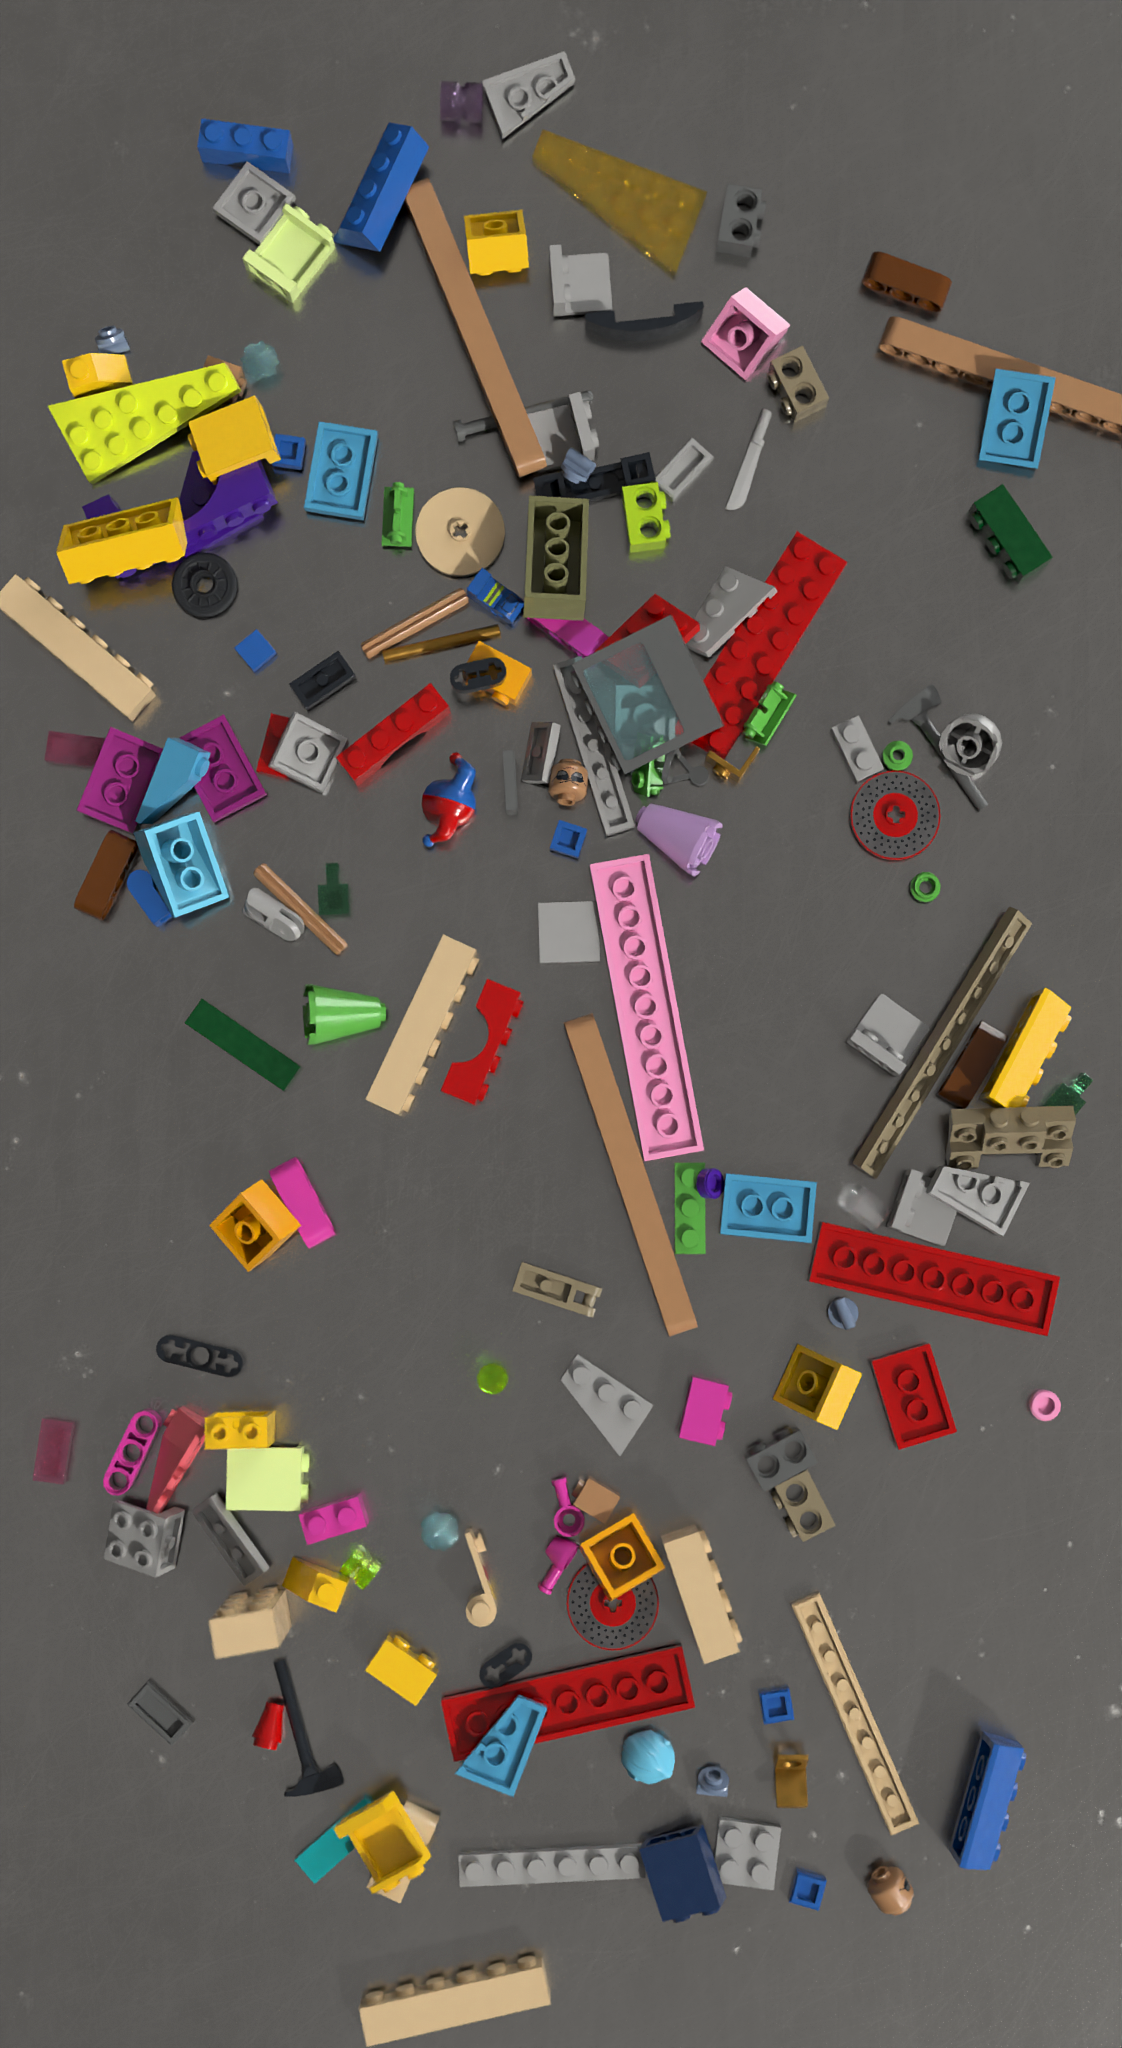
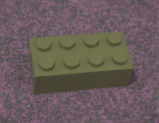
M529 496L523 617L584 620L589 499Z

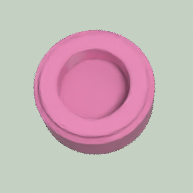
M1038 1390L1031 1395L1028 1408L1035 1418L1041 1421H1050L1059 1414L1061 1404L1059 1398L1053 1392Z

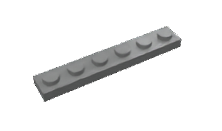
M582 656L553 664V669L583 765L588 771V781L605 835L609 836L635 828V824L619 773L610 757L612 751L609 742L604 743L600 737L597 727L601 724L596 714L590 715L584 703V699L588 697L583 687L577 688L570 672L574 671L572 664L582 659Z
M643 1843L459 1852L460 1887L646 1878L645 1867L639 1851Z

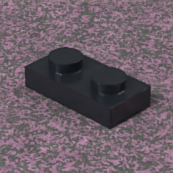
M338 650L292 681L289 685L305 709L309 710L356 678V675Z

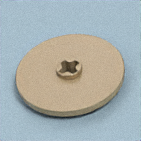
M451 488L436 494L424 505L417 519L416 540L422 556L433 568L450 576H470L477 574L481 568H488L496 560L504 544L505 526L498 507L489 497L470 488ZM457 526L460 529L466 527V537L463 538L460 535L454 537V528Z

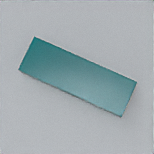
M366 1796L295 1857L294 1861L314 1884L356 1848L349 1835L339 1839L333 1828L347 1815L371 1803Z

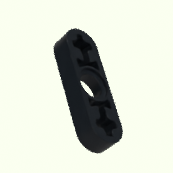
M175 1334L162 1337L156 1346L157 1355L164 1362L223 1377L238 1375L245 1365L244 1357L238 1350ZM171 1340H174L175 1347L185 1349V1343H189L190 1347L186 1352V1361L181 1360L184 1355L182 1353L176 1352L171 1357L167 1356L168 1351L163 1349V1345L169 1344ZM197 1347H204L209 1353V1359L203 1365L193 1361L192 1353ZM215 1350L220 1351L217 1358L227 1359L230 1355H233L234 1361L238 1363V1367H233L229 1372L226 1371L227 1367L225 1364L216 1363V1369L211 1368L215 1360Z

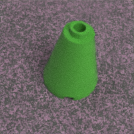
M306 984L304 986L303 997H308V1003L303 1005L304 1036L308 1038L307 1045H315L379 1028L381 1021L386 1020L385 1003H380L379 997L313 984Z

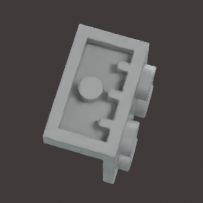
M549 245L554 316L612 311L608 254L562 255L561 245Z
M880 994L846 1042L896 1077L907 1066L905 1064L929 1031V1026L886 995Z
M907 1169L887 1227L939 1246H945L957 1211L925 1193L932 1178L924 1176L922 1172Z
M120 1500L113 1502L104 1559L155 1578L174 1569L185 1510L172 1507L157 1514Z

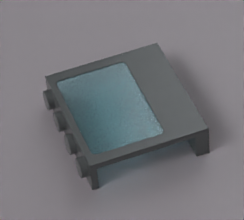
M671 615L572 664L574 671L570 672L577 688L583 687L588 697L584 699L587 710L591 716L596 714L601 724L597 727L600 737L604 743H610L614 753L610 754L617 771L622 769L624 774L725 726Z

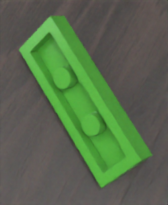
M674 1163L675 1254H706L705 1198L700 1196L696 1186L697 1176L702 1169H705V1163Z

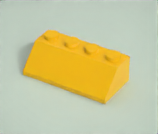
M178 497L63 525L56 554L68 583L79 582L80 584H86L98 577L106 575L115 577L126 570L134 568L143 570L149 568L154 563L163 561L171 563L185 556L187 538L180 501Z
M1043 988L1032 994L981 1092L979 1100L995 1108L1026 1107L1030 1099L1026 1094L1031 1084L1036 1086L1044 1072L1040 1068L1044 1059L1051 1058L1058 1044L1054 1042L1058 1032L1063 1033L1071 1020V1016L1068 1015L1071 1007L1051 990Z

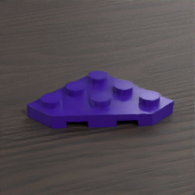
M198 451L192 452L179 498L183 521L199 512L209 501L217 487V484L213 485L208 477H202L197 466V461L201 460ZM253 514L245 518L237 526H228L217 531V534L212 538L200 539L191 543L190 547L186 549L185 559L193 554L201 553L264 517L263 514Z

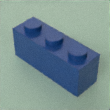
M201 119L197 148L202 162L243 167L246 162H249L259 170L289 173L293 142L290 130Z

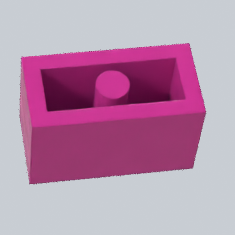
M691 1375L678 1430L679 1438L715 1446L717 1439L722 1440L726 1422H722L721 1418L723 1410H729L733 1392L728 1391V1384Z
M361 1493L303 1510L298 1515L307 1545L367 1527L369 1523Z

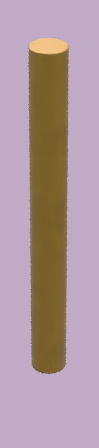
M495 624L383 650L382 653L384 662H389L501 636L499 625Z

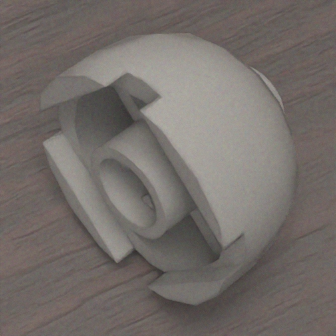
M976 713L964 714L951 721L941 733L939 748L940 751H943L944 761L947 766L956 773L966 776H973L976 773L989 770L999 757L1002 747L1001 733L995 723L986 716Z

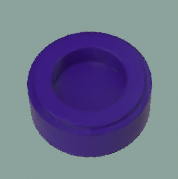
M705 1168L699 1172L696 1186L700 1196L705 1199H716L721 1196L724 1190V1178L718 1169Z

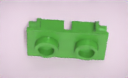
M401 482L392 483V487H384L382 546H412L414 488H404V483Z
M773 681L772 685H767L766 691L759 700V703L763 706L762 710L755 707L749 719L743 725L745 727L743 733L746 735L744 738L765 746L797 696L794 693L783 690L784 686L776 681Z
M638 732L637 741L634 744L635 757L665 743L666 740H663L664 734L653 733L651 736ZM665 755L635 769L632 774L634 792L646 797L660 794V789H663V767H654V762H665Z

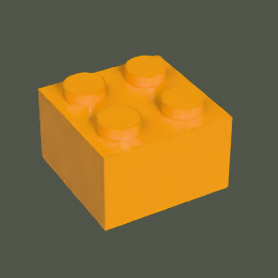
M261 1179L241 1192L209 1226L249 1272L268 1259L301 1227V1224Z
M634 1513L591 1537L579 1546L582 1555L609 1602L665 1569L663 1562Z

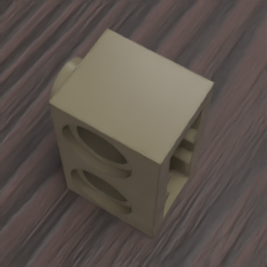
M803 346L771 360L767 378L771 387L778 389L782 397L780 404L787 416L791 415L793 421L797 422L826 408L829 396ZM784 368H792L796 371L797 375L787 377L783 374L782 370ZM797 394H805L809 397L810 401L808 403H800L796 400L795 396Z
M807 1469L774 1487L775 1491L771 1493V1496L779 1510L785 1508L789 1516L785 1523L793 1538L799 1536L801 1541L805 1542L836 1526ZM792 1484H798L802 1488L800 1497L795 1500L786 1497V1490ZM805 1512L815 1513L816 1521L810 1527H803L800 1524V1518Z

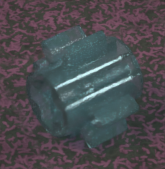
M262 340L256 345L251 343L244 348L246 355L240 361L243 362L246 374L255 377L259 381L264 376L268 379L276 373L274 367L280 361L277 359L274 348L264 344Z
M435 1511L420 1524L425 1529L421 1533L422 1541L432 1550L440 1548L444 1552L459 1539L455 1534L458 1530V1524L447 1513L439 1515Z

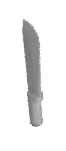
M761 409L748 448L725 508L727 510L740 508L747 499L760 452L765 442L762 439L772 412L767 409Z

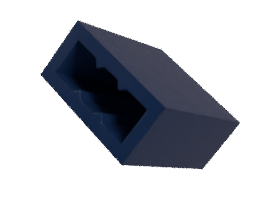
M704 1825L648 1838L644 1841L639 1851L662 1922L673 1920L674 1923H679L689 1919L693 1914L702 1913L703 1916H708L720 1910L727 1896Z

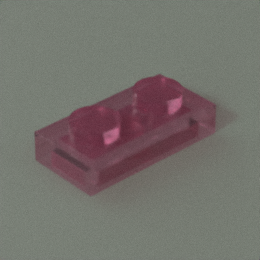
M49 731L44 760L49 763L93 768L105 738Z
M49 1418L42 1419L33 1474L34 1481L65 1484L74 1422Z

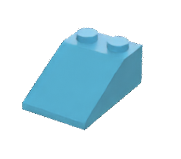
M199 811L187 813L134 832L142 859L173 918L229 898Z

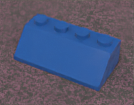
M388 123L333 238L336 243L381 251L429 149L428 144L412 126Z
M985 1731L982 1733L949 1850L960 1868L990 1870L992 1862L998 1860L1001 1844L998 1843L1000 1833L1006 1830L1009 1822V1813H1007L1009 1801H1014L1017 1794L1018 1784L1015 1782L1018 1770H1023L1026 1761V1753L1023 1752L1024 1747L1018 1741Z

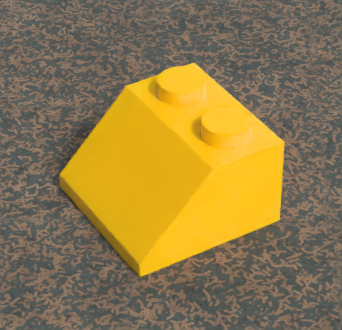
M522 210L464 216L470 274L476 273L477 275L485 276L492 274L494 271L505 270L514 273L521 271L523 268H529L527 238Z
M797 1344L773 1400L817 1422L838 1430L862 1373Z

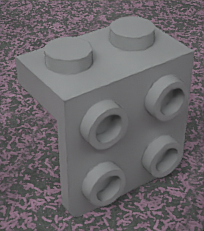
M581 392L569 394V403L567 405L527 414L547 463V467L538 470V472L561 468L560 466L565 460V455L571 447L588 459L594 460L595 447H599L596 430H590L588 419L592 418L588 400H582Z

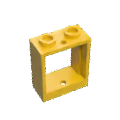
M275 1410L213 1412L205 1417V1449L268 1448L276 1441Z

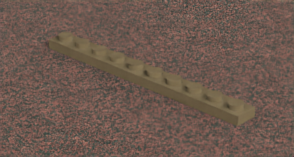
M1009 907L1000 919L998 926L984 945L976 962L969 970L965 980L953 996L946 1011L937 1022L935 1029L906 1073L894 1096L890 1099L880 1119L874 1125L864 1145L859 1150L853 1164L867 1175L877 1179L1031 927L1032 923L1019 910Z

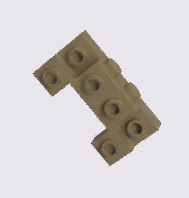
M1074 1107L951 1109L946 1149L947 1167L961 1170L978 1169L981 1155L1036 1153L1039 1167L1059 1168L1069 1166L1073 1152L1072 1135L1076 1123Z

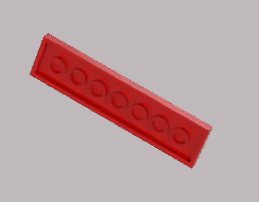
M797 531L765 581V583L774 586L778 592L771 599L767 597L757 607L758 611L751 618L747 617L736 627L735 633L730 637L703 680L725 726L689 742L690 745L705 754L712 751L722 759H726L744 730V723L747 722L755 707L759 706V700L766 691L767 685H772L847 565L846 560ZM680 720L675 725L676 736L684 732Z
M821 1222L808 1281L1048 1336L1060 1276Z
M681 1644L511 1682L497 1688H485L441 1698L454 1762L465 1760L518 1694L547 1705V1710L534 1744L695 1708Z

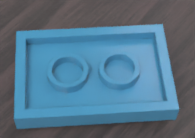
M995 368L979 460L1038 469L1056 377Z
M319 421L304 504L305 511L364 520L378 439L377 430Z
M725 1173L720 1234L812 1243L817 1182Z

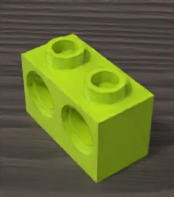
M658 482L622 487L621 496L629 552L665 548L666 539L671 538L669 520L663 521L662 510L666 509V497L664 491L659 492ZM645 497L650 499L653 504L649 508H642L637 504V500ZM650 526L656 530L657 534L653 537H645L641 533V529Z

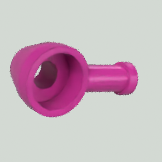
M562 1477L551 1481L552 1486L555 1488L560 1508L554 1516V1526L561 1535L573 1537L582 1531L585 1519L582 1511L576 1506L571 1505L566 1485L567 1479ZM572 1514L575 1517L574 1523L566 1524L563 1521L564 1516Z
M555 1537L551 1541L545 1553L553 1565L543 1581L538 1584L539 1590L548 1595L552 1593V1588L560 1575L576 1555L579 1549L578 1544L560 1537Z

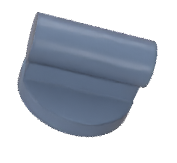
M112 325L98 331L99 335L95 338V341L98 345L99 353L119 354L130 350L123 329H116Z
M571 447L567 451L565 460L560 467L564 471L563 476L566 479L578 484L579 481H587L589 475L594 471L596 464Z
M845 1297L835 1299L828 1308L830 1322L834 1326L844 1328L845 1330L856 1326L855 1322L859 1314L856 1304Z
M718 1767L702 1769L698 1775L696 1794L727 1797L729 1785L727 1773Z

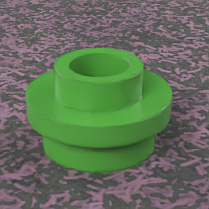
M893 741L883 751V762L893 771H902L912 762V749L903 741ZM896 750L901 751L903 759L896 760L893 757V752Z
M919 873L910 883L912 896L920 902H930L940 893L941 885L939 879L932 873ZM921 883L929 884L930 891L928 893L920 890Z

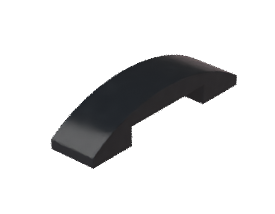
M703 301L674 304L672 316L620 322L615 320V311L585 313V330L604 338L620 341L659 339L678 333L700 320L703 315L704 304Z
M650 452L620 458L621 462L596 467L586 482L579 481L578 484L566 479L562 472L535 477L533 481L537 496L589 499V502L620 495L624 486L654 483L656 478Z

